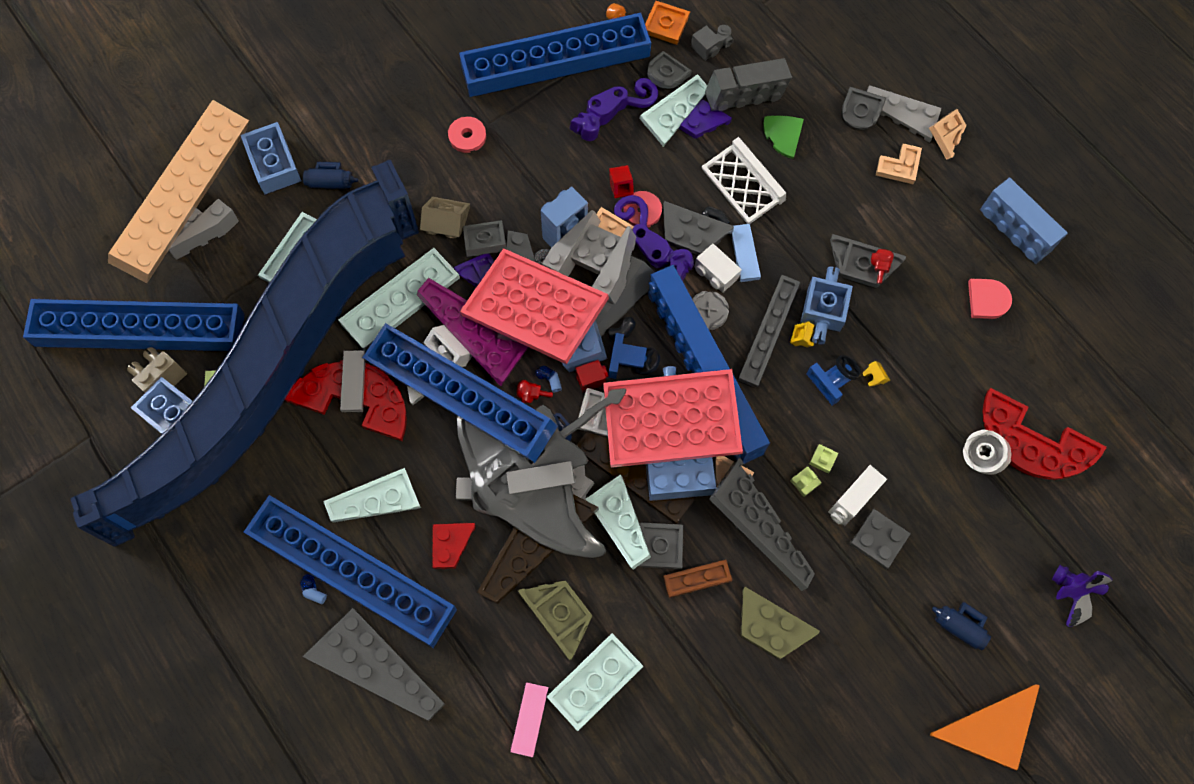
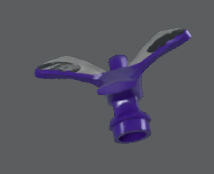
M1059 565L1052 580L1057 585L1062 584L1065 586L1061 587L1058 591L1056 599L1073 598V605L1066 622L1068 627L1076 626L1092 617V604L1089 594L1093 592L1104 595L1108 592L1109 587L1107 583L1112 581L1108 574L1096 571L1091 577L1084 573L1076 575L1071 573L1068 567Z

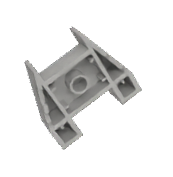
M219 199L203 213L196 208L170 247L169 252L177 260L189 254V251L197 246H204L208 244L209 240L225 235L239 220L233 210Z
M591 210L551 248L542 265L566 276L570 275L575 264L598 274L592 287L607 293L609 296L608 301L616 304L626 286V275L630 268V258L634 250L636 235L630 226H627L621 237L599 228L598 226L601 221L595 211Z

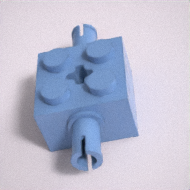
M833 266L827 268L825 279L812 277L801 317V323L809 321L815 326L812 341L817 343L819 339L818 344L825 343L827 329L841 331L846 322L853 287L837 282L840 269L836 267L833 272Z

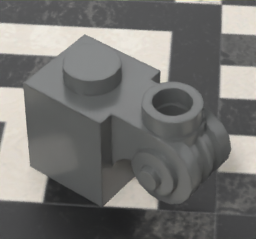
M706 25L692 35L691 47L705 61L710 57H715L723 46L727 48L733 43L734 39L731 37V28L728 25H720L717 34H715Z

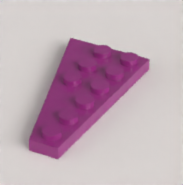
M428 277L417 291V296L493 379L502 386L529 347L517 341L498 339V332L462 316L460 311L467 300Z

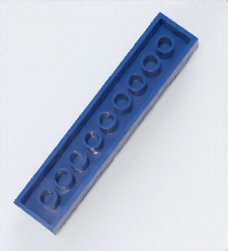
M637 13L460 52L459 55L469 96L473 97L650 57L651 41L642 14Z
M674 265L651 274L648 296L651 302L656 303L660 319L665 320L669 336L674 337L678 353L683 354L687 370H691L692 373L729 370V366ZM733 376L743 454L733 455L735 460L740 457L745 464L764 455L770 442Z
M31 299L23 338L34 347L147 349L153 347L160 350L230 351L243 328L245 313L238 304Z
M387 323L384 324L362 357L376 368L534 463L558 427L547 416Z
M270 495L244 530V533L250 538L434 648L457 611L453 604Z

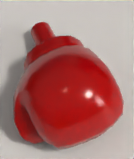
M878 249L876 253L871 255V264L875 267L874 270L879 272L878 284H882L883 275L889 272L894 258L893 252L887 249Z
M521 380L517 386V397L523 403H532L533 399L538 400L539 395L552 398L553 393L540 390L541 385L526 380Z

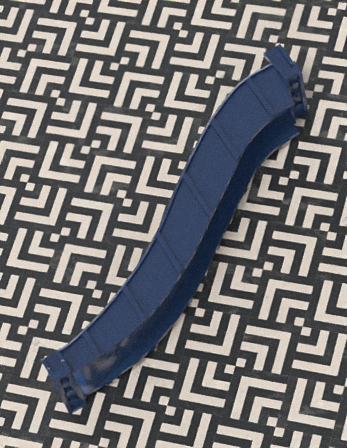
M390 159L371 167L377 179L376 181L359 187L339 198L323 212L299 239L264 290L219 368L197 397L170 427L145 451L110 479L82 494L70 498L74 508L73 515L79 529L114 547L135 538L134 529L157 518L164 517L165 514L188 502L211 484L214 485L218 482V479L247 451L258 436L261 437L265 427L279 410L299 376L301 377L304 373V368L336 317L340 316L342 308L348 299L378 271L382 272L386 266L404 258L405 255L400 246L403 244L402 240L419 233L408 193Z

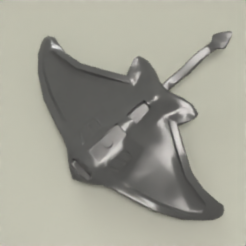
M627 389L610 390L605 399L592 406L573 423L561 431L557 427L535 463L457 416L458 439L472 481L471 494L474 510L483 514L500 517L540 545L560 553L588 558L603 556L606 552L605 546L584 527L576 513L571 484L509 494L506 472L569 461L572 462L573 469L587 464L589 460L585 453L576 444L565 438L585 425L605 407L611 404H619ZM541 405L536 409V411L547 416L557 424L551 410L546 406Z

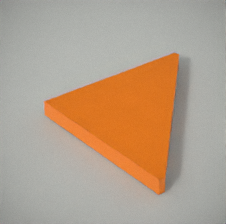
M1032 685L941 729L933 731L930 736L1012 770H1018L1039 685Z

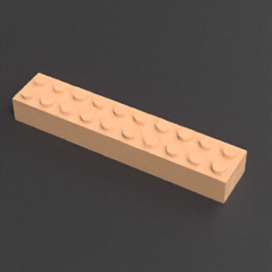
M212 100L108 253L109 264L148 283L241 140L240 135L245 134L249 120Z

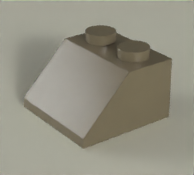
M432 197L422 207L420 230L432 235L444 234L448 238L459 237L467 220L470 203Z

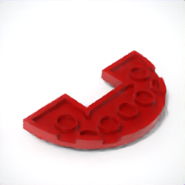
M343 360L331 364L325 363L312 369V372L297 380L286 396L285 401L325 415L332 397L341 399ZM365 363L363 407L369 408L362 427L402 441L407 421L402 395L387 374L375 366Z
M992 388L988 389L983 403L985 430L994 431L1006 439L1011 448V462L1009 464L1019 471L1042 479L1070 478L1094 465L1104 453L1106 446L1069 427L1064 429L1059 442L1056 443L1021 425L1029 407Z

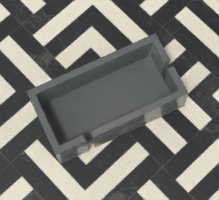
M785 58L733 67L738 84L735 82L730 67L713 71L705 94L711 111H724L732 107L741 108L749 104L758 105L766 101L775 102L783 96L792 76Z

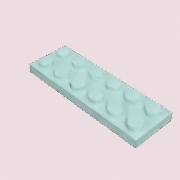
M433 248L338 321L358 345L366 351L385 323L396 328L425 305L417 296V291L428 277L448 288L460 279L459 274Z

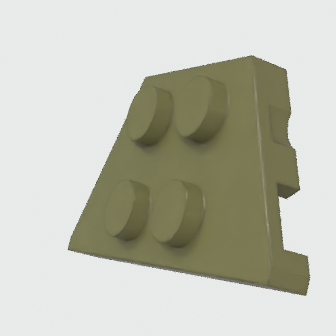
M566 581L550 585H540L530 589H520L518 593L568 660H572L592 619V614Z
M744 587L742 590L741 637L780 660L819 634L820 631L747 587Z

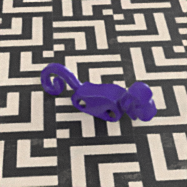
M641 78L636 81L634 90L638 96H646L647 91L642 87H646L650 91L651 96L646 99L629 97L624 87H613L591 97L588 101L586 113H579L578 117L572 119L570 130L581 135L583 140L594 141L598 137L600 126L607 124L618 111L625 109L627 105L638 108L652 106L658 97L657 86L647 78ZM615 91H619L618 96L614 95Z
M629 195L620 199L615 204L614 213L624 221L631 219L635 214L633 207H629L627 212H622L626 205L636 204L640 207L639 224L635 225L632 230L636 235V245L650 264L656 268L674 265L683 281L687 273H689L688 270H692L694 265L691 252L687 249L673 251L667 240L648 229L649 211L647 204L641 197Z

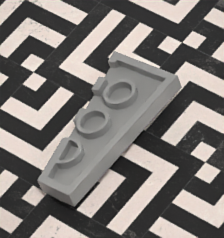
M869 85L867 92L886 97L880 115L892 118V122L897 125L902 124L906 126L910 132L915 135L917 133L925 137L924 140L930 143L933 135L929 127L938 121L941 108Z

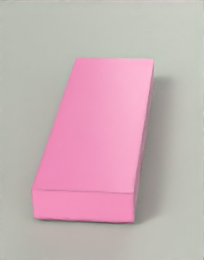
M526 683L511 747L512 753L529 757L534 756L548 687Z

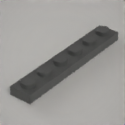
M781 275L738 381L755 388L758 387L799 287V281Z

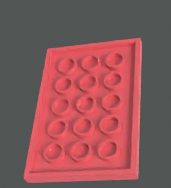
M503 248L460 313L476 323L567 365L608 301L609 296L607 293Z
M732 369L603 383L605 398L610 390L627 389L619 404H611L606 407L611 467L743 454Z

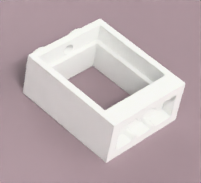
M869 465L828 511L831 514V518L836 523L845 526L887 479Z

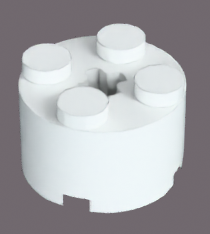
M979 430L971 434L966 440L963 456L966 463L972 469L982 474L993 475L1003 471L1011 462V448L1006 439L998 433L990 430ZM986 448L992 450L989 457L983 455Z

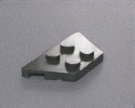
M666 201L663 203L665 240L674 247L687 249L693 254L700 255L710 245L714 244L716 246L723 237L734 231V226Z
M832 234L830 242L836 267L840 269L838 277L878 288L881 285L877 283L879 272H876L874 270L875 267L871 264V255L881 248ZM893 252L894 258L888 273H884L882 283L905 261L906 256Z

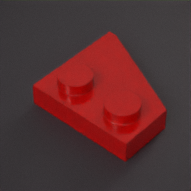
M475 523L433 525V569L456 568L460 556L465 550L472 532L475 530Z

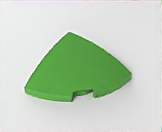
M766 116L763 123L766 139L770 137L774 143L773 148L777 152L793 159L804 119L790 116Z

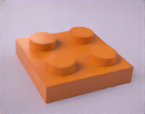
M655 1L645 23L648 35L677 45L688 21L690 11Z

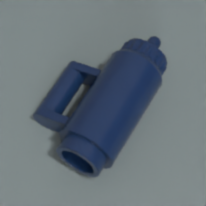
M317 161L315 168L304 170L303 173L304 185L309 186V188L345 189L351 188L354 182L359 181L358 178L352 176L350 171L341 170V162Z
M963 602L958 611L948 606L932 608V611L936 614V622L972 648H978L982 651L989 643L991 636L983 628L988 617L972 606ZM963 612L977 620L979 624H976L975 622L964 616Z

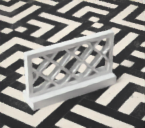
M739 137L732 141L731 146L702 166V170L747 224H751L775 205H780L786 201V192ZM732 152L736 156V162H725V156ZM713 165H721L720 174L712 173L708 168ZM724 166L735 167L734 175L723 174ZM737 167L746 168L748 175L737 176ZM722 178L733 179L732 188L723 187L721 185ZM735 180L746 181V188H734ZM749 181L758 182L760 185L759 191L749 190ZM733 192L745 193L744 201H735L733 199ZM747 194L758 195L757 203L746 202ZM761 195L769 196L773 201L769 204H760ZM745 206L756 207V213L748 217L744 212Z

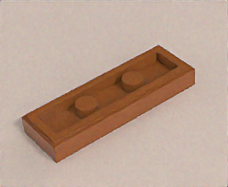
M727 560L663 576L669 598L732 582Z

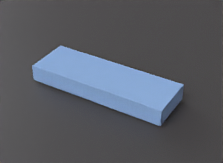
M750 224L735 225L731 238L737 266L742 269L739 277L740 282L760 280L761 275Z

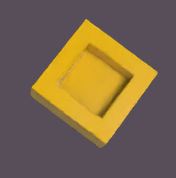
M809 321L795 325L790 343L794 346H813L814 343L810 339L814 335V325Z
M877 361L869 364V367L863 372L865 377L870 374L873 375V380L868 383L869 386L885 384L890 381L881 363Z

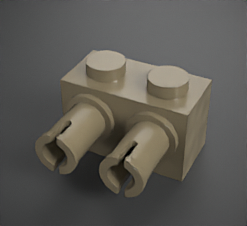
M153 347L147 348L151 354L146 351L143 353V357L150 362L145 368L138 362L131 363L135 369L130 365L127 368V371L134 376L132 381L145 393L160 377H163L171 385L175 386L187 375L164 351L159 354Z

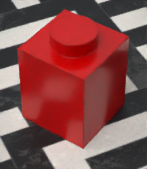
M628 165L609 168L610 186L614 197L634 195L633 178Z
M599 360L575 368V375L582 393L586 392L587 388L595 389L604 386L603 383H606L608 372L605 365L601 366Z

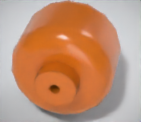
M613 3L607 8L606 17L608 19L623 17L626 13L625 8Z

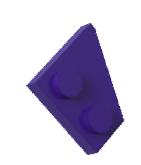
M701 99L681 123L680 130L696 139L703 136L704 133L716 130L720 125L730 124L732 118L722 111H711L709 103Z
M490 253L483 254L455 266L454 270L463 279L477 287L494 261Z

